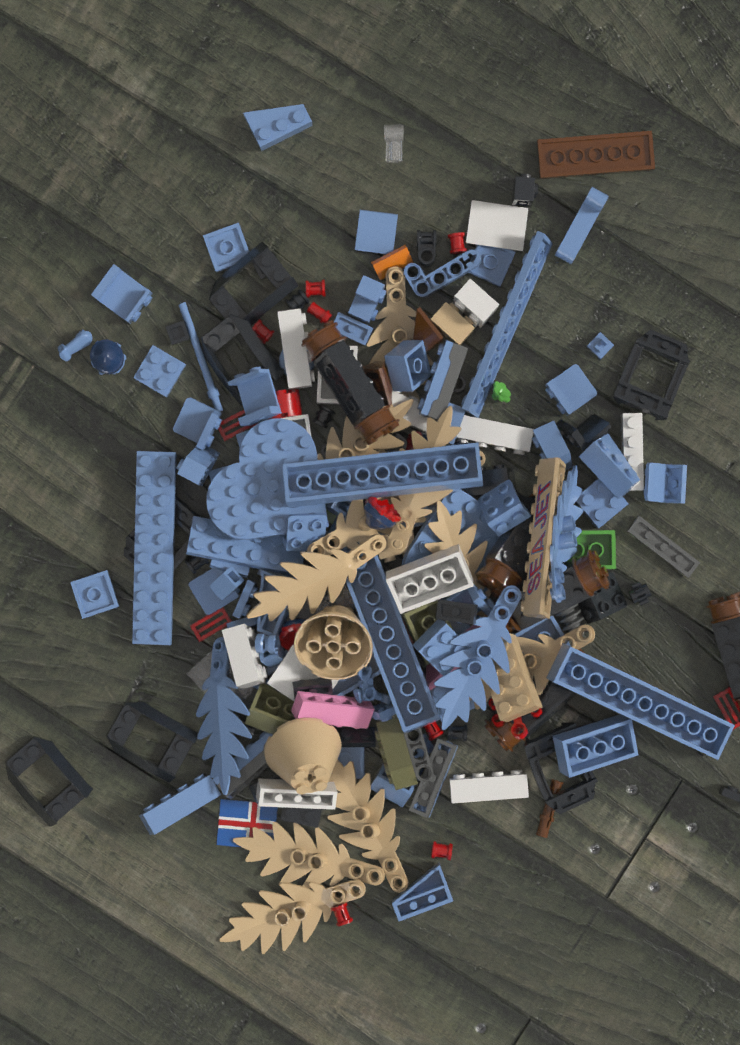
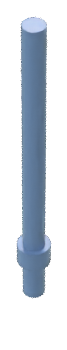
M186 302L181 303L179 308L208 388V397L212 400L214 408L221 412L223 408L218 397L220 396L218 388H215Z

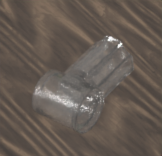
M403 124L384 125L386 162H402Z

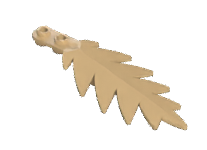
M397 266L389 268L386 272L387 306L381 309L376 316L377 320L385 319L374 330L367 342V346L370 347L382 341L385 342L374 354L370 363L385 361L384 356L403 340L413 339L415 321L408 316L416 317V311L406 305L404 271ZM398 273V278L392 279V274ZM394 292H399V296L397 298L392 297V294ZM427 355L429 365L432 366L433 361ZM416 390L401 393L406 397L411 395L419 399Z
M413 399L407 400L396 407L390 405L391 408L389 410L394 418L400 420L398 422L399 426L391 433L411 426V422L403 417L411 408L414 402ZM346 416L342 446L334 427H331L326 445V459L379 454L374 449L397 448L403 446L404 442L388 434L385 437L381 436L376 442L368 446L367 443H363L365 439L358 429H354V426ZM319 453L317 455L318 460H324L322 455Z
M449 406L443 412L438 422L431 417L427 418L428 441L417 432H411L414 450L445 446L459 434L462 428L451 426L452 406ZM453 490L398 495L400 500L391 497V502L400 514L401 521L397 522L392 528L388 541L390 551L396 554L403 553L408 546L416 518L432 513V510L422 508L445 498ZM402 522L406 523V527L404 529H402L400 526ZM396 540L400 542L399 547H395L394 545Z
M398 496L385 497V499L388 500L389 504H392L391 497H395L398 500H400ZM384 497L377 498L381 501L385 500ZM363 499L353 500L350 503L346 520H344L343 513H339L336 520V530L310 544L307 552H313L316 549L321 554L332 555L331 548L341 550L347 547L352 550L371 535L379 534L378 532L390 535L392 528L375 530L368 527ZM416 518L415 523H424L427 518ZM386 539V547H385V548H389V547H388V540H387V539ZM330 540L334 542V547L330 546Z
M438 501L436 507L438 522H430L428 526L443 542L426 543L424 547L434 554L459 544L473 577V583L478 589L484 590L485 587L476 582V570L483 559L488 541L482 542L468 553L474 541L477 524H473L459 535L462 512L457 511L450 516L444 504ZM487 590V591L485 592V594L487 595L488 598H489V596H490V594H491V593H490V592H491L490 590ZM482 610L477 613L480 618L486 617Z
M373 534L348 553L331 548L330 551L336 557L315 552H301L300 554L315 567L299 563L280 562V565L296 579L275 575L264 576V579L278 591L254 593L253 596L260 603L250 610L246 615L247 618L268 614L269 620L273 621L287 606L289 618L294 620L302 609L306 598L308 599L310 613L313 614L319 607L326 589H328L329 601L334 603L343 589L347 576L349 582L353 583L356 578L357 568L382 552L386 547V539L380 534Z
M581 625L556 640L547 635L539 634L538 637L543 643L517 637L532 680L535 676L538 695H541L549 681L546 677L562 644L567 645V641L571 640V647L577 650L588 645L595 638V631L591 626ZM585 631H588L589 636L587 638L583 637V633ZM481 678L487 702L491 694L487 683ZM474 702L475 709H480V707Z
M337 759L328 782H334L336 789L342 792L337 793L336 807L350 812L330 815L328 819L344 827L360 831L339 835V838L357 847L372 850L362 853V856L379 860L392 890L397 893L404 892L408 888L409 881L395 852L400 842V836H396L391 840L395 828L396 810L394 808L391 809L381 820L385 790L380 789L369 801L371 774L366 773L356 784L354 763L350 761L344 767ZM390 862L394 863L393 869L389 865ZM399 879L402 881V886H399L397 883Z
M276 821L272 823L274 840L257 827L253 828V837L233 839V842L250 851L245 859L246 862L270 858L260 876L273 874L290 865L279 886L282 882L291 883L310 871L311 873L303 884V887L309 889L311 888L310 882L321 884L332 876L330 886L339 883L344 877L357 879L371 885H379L385 879V873L381 867L350 858L343 844H339L338 852L329 837L319 827L315 828L317 847L305 829L297 823H293L295 842L289 833ZM355 867L360 868V873L355 871ZM374 872L378 873V879L373 877Z
M354 879L325 888L316 882H310L309 885L313 889L311 890L300 885L282 882L280 886L290 897L271 891L260 890V896L270 906L243 902L242 906L252 917H231L229 922L235 928L224 934L220 938V942L240 940L241 950L244 951L261 933L262 954H265L281 929L282 950L286 951L294 939L301 921L303 942H307L315 930L322 912L324 922H327L332 912L331 907L361 898L366 891L365 884L360 880ZM353 886L359 887L360 890H355ZM336 892L342 893V896H338Z

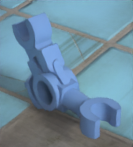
M368 665L364 667V673L360 670L357 673L360 679L358 681L359 689L353 690L356 701L361 703L363 700L374 701L376 699L385 704L392 705L389 695L379 693L373 687V678L370 676L372 672L371 667Z

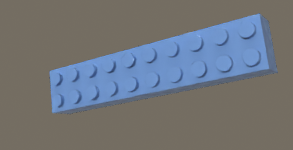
M479 443L282 464L285 499L288 508L368 499L371 496L380 498L483 486Z
M344 547L343 549H341L342 551H344V552H346V553H348L349 551H351V550L348 549L347 547ZM377 554L357 568L356 578L353 583L349 582L348 576L346 583L361 623L371 636L373 654L404 733L441 720V717L435 706L433 696L412 646L413 644L403 618L386 582V574Z
M564 643L546 677L558 685L719 760L735 726Z

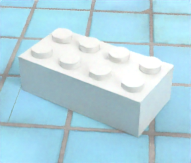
M459 544L386 572V582L400 614L474 586L473 577Z

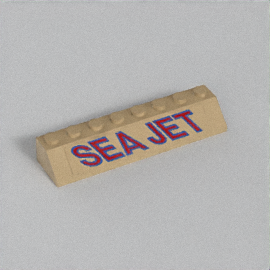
M557 457L540 459L539 465H536L535 476H538L537 484H534L533 495L536 498L535 503H532L531 514L534 517L533 522H530L529 534L532 535L531 542L527 544V553L530 554L529 561H526L525 573H527V581L524 580L523 583L525 600L521 602V612L526 617L550 619L552 602L550 595L552 583L549 579V572H551L550 545H552L554 515H557L558 496L562 495L566 464Z

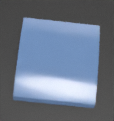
M360 209L355 250L381 254L392 252L394 250L398 214Z

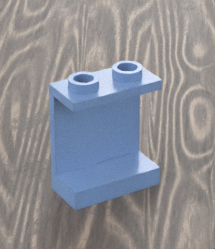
M115 264L112 265L91 294L129 324L132 321H137L141 315L139 311L143 306L147 307L153 298L151 297L153 293L149 289H146L124 273Z
M255 367L249 370L250 373L235 375L233 380L228 381L229 386H238L246 416L238 418L240 426H252L282 413L269 369Z

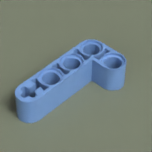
M593 187L590 189L555 256L569 264L573 263L596 218L606 203L608 195Z
M469 250L428 275H425L419 265L410 263L405 266L404 275L415 294L425 298L477 268L481 264L482 258L477 251ZM469 255H477L476 263H467L468 268L465 269L464 264L460 260L463 259L466 262L470 259ZM459 264L461 271L458 274H453L451 272L452 265ZM416 267L418 269L416 277L409 276L410 268ZM437 274L444 275L443 283L436 284L435 276ZM422 283L428 286V290L424 294H420L418 291V287Z

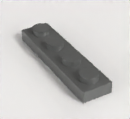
M640 516L636 518L627 530V532L687 578L690 577L700 564L699 561Z

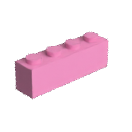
M298 691L291 711L295 719L317 718L321 719L323 723L337 727L347 726L355 729H368L374 707L370 701L363 700L361 703H358L355 697Z

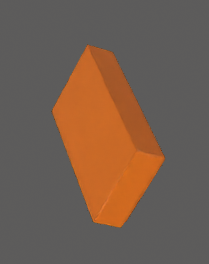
M403 245L371 263L379 280L386 278V272L389 268L397 266L403 269L408 264L414 262L406 245Z

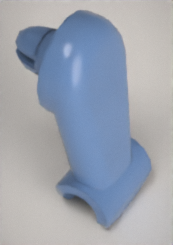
M82 329L69 343L59 345L60 358L64 361L70 360L72 354L91 344L92 334Z

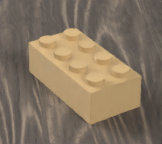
M510 634L512 643H508L502 638L508 656L510 672L506 673L492 659L498 676L500 694H496L487 684L499 719L505 722L512 721L542 708L518 639L514 634Z

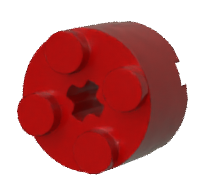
M299 389L287 390L288 393L286 390L275 391L282 413L269 419L302 415Z

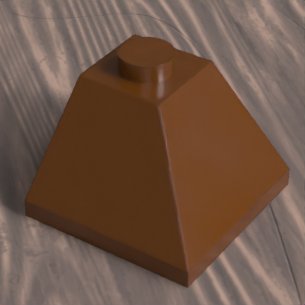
M419 307L416 311L413 340H423L427 354L443 342V336Z
M375 361L363 366L364 373L372 380L373 387L382 396L385 406L392 405V385L385 361Z

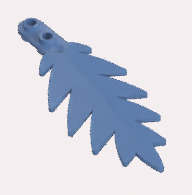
M577 465L573 467L572 471H568L567 481H563L562 495L558 496L557 515H554L552 545H550L551 572H549V579L552 583L550 595L552 600H555L557 603H561L562 600L566 599L565 590L561 583L565 581L563 572L567 570V566L562 563L569 560L577 552V548H575L577 546L576 537L582 532L580 528L576 527L575 521L581 516L583 509L573 505L582 492V489L577 486Z
M509 585L503 589L489 616L477 618L476 624H473L481 627L466 631L450 641L453 645L467 646L469 648L450 654L439 661L440 665L459 667V669L445 674L434 682L435 686L453 688L435 703L436 707L445 709L442 719V730L448 728L457 716L464 722H468L470 711L469 697L483 711L486 710V697L481 678L496 694H500L498 676L492 659L506 673L510 672L508 656L502 638L508 643H512L511 636L505 626L521 599V591L518 587ZM509 592L515 593L513 598L508 597ZM500 609L505 610V613L503 615L498 614V611Z
M219 637L213 644L210 677L202 685V690H207L201 700L196 716L201 717L207 713L208 715L199 730L197 739L201 740L211 735L205 746L202 759L207 760L215 756L210 777L219 778L222 793L227 795L230 786V776L241 777L237 764L231 754L249 759L244 747L232 733L250 739L252 735L242 721L233 713L235 711L247 716L250 715L241 699L230 689H238L232 679L227 677L229 656L224 637Z

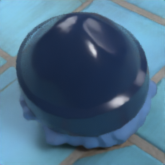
M112 340L96 341L90 351L91 364L93 368L99 371L100 375L116 374L124 367L126 355L123 354L121 345Z

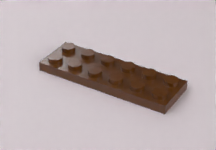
M652 131L537 140L540 179L655 170Z

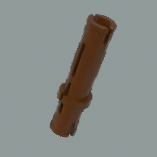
M551 780L550 791L552 795L561 791L563 782ZM546 803L542 814L539 816L541 819L536 835L548 838L551 823L555 819L553 818L555 810Z

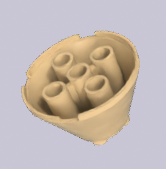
M333 605L326 606L322 611L301 624L295 635L294 649L300 663L312 670L311 673L325 679L341 680L357 675L361 669L368 665L372 656L373 643L368 630L354 614L352 608Z
M294 719L279 726L277 732L272 737H268L264 748V755L271 770L292 786L298 794L323 791L327 788V783L340 755L341 739L338 731L332 725L329 726L323 723L321 719Z

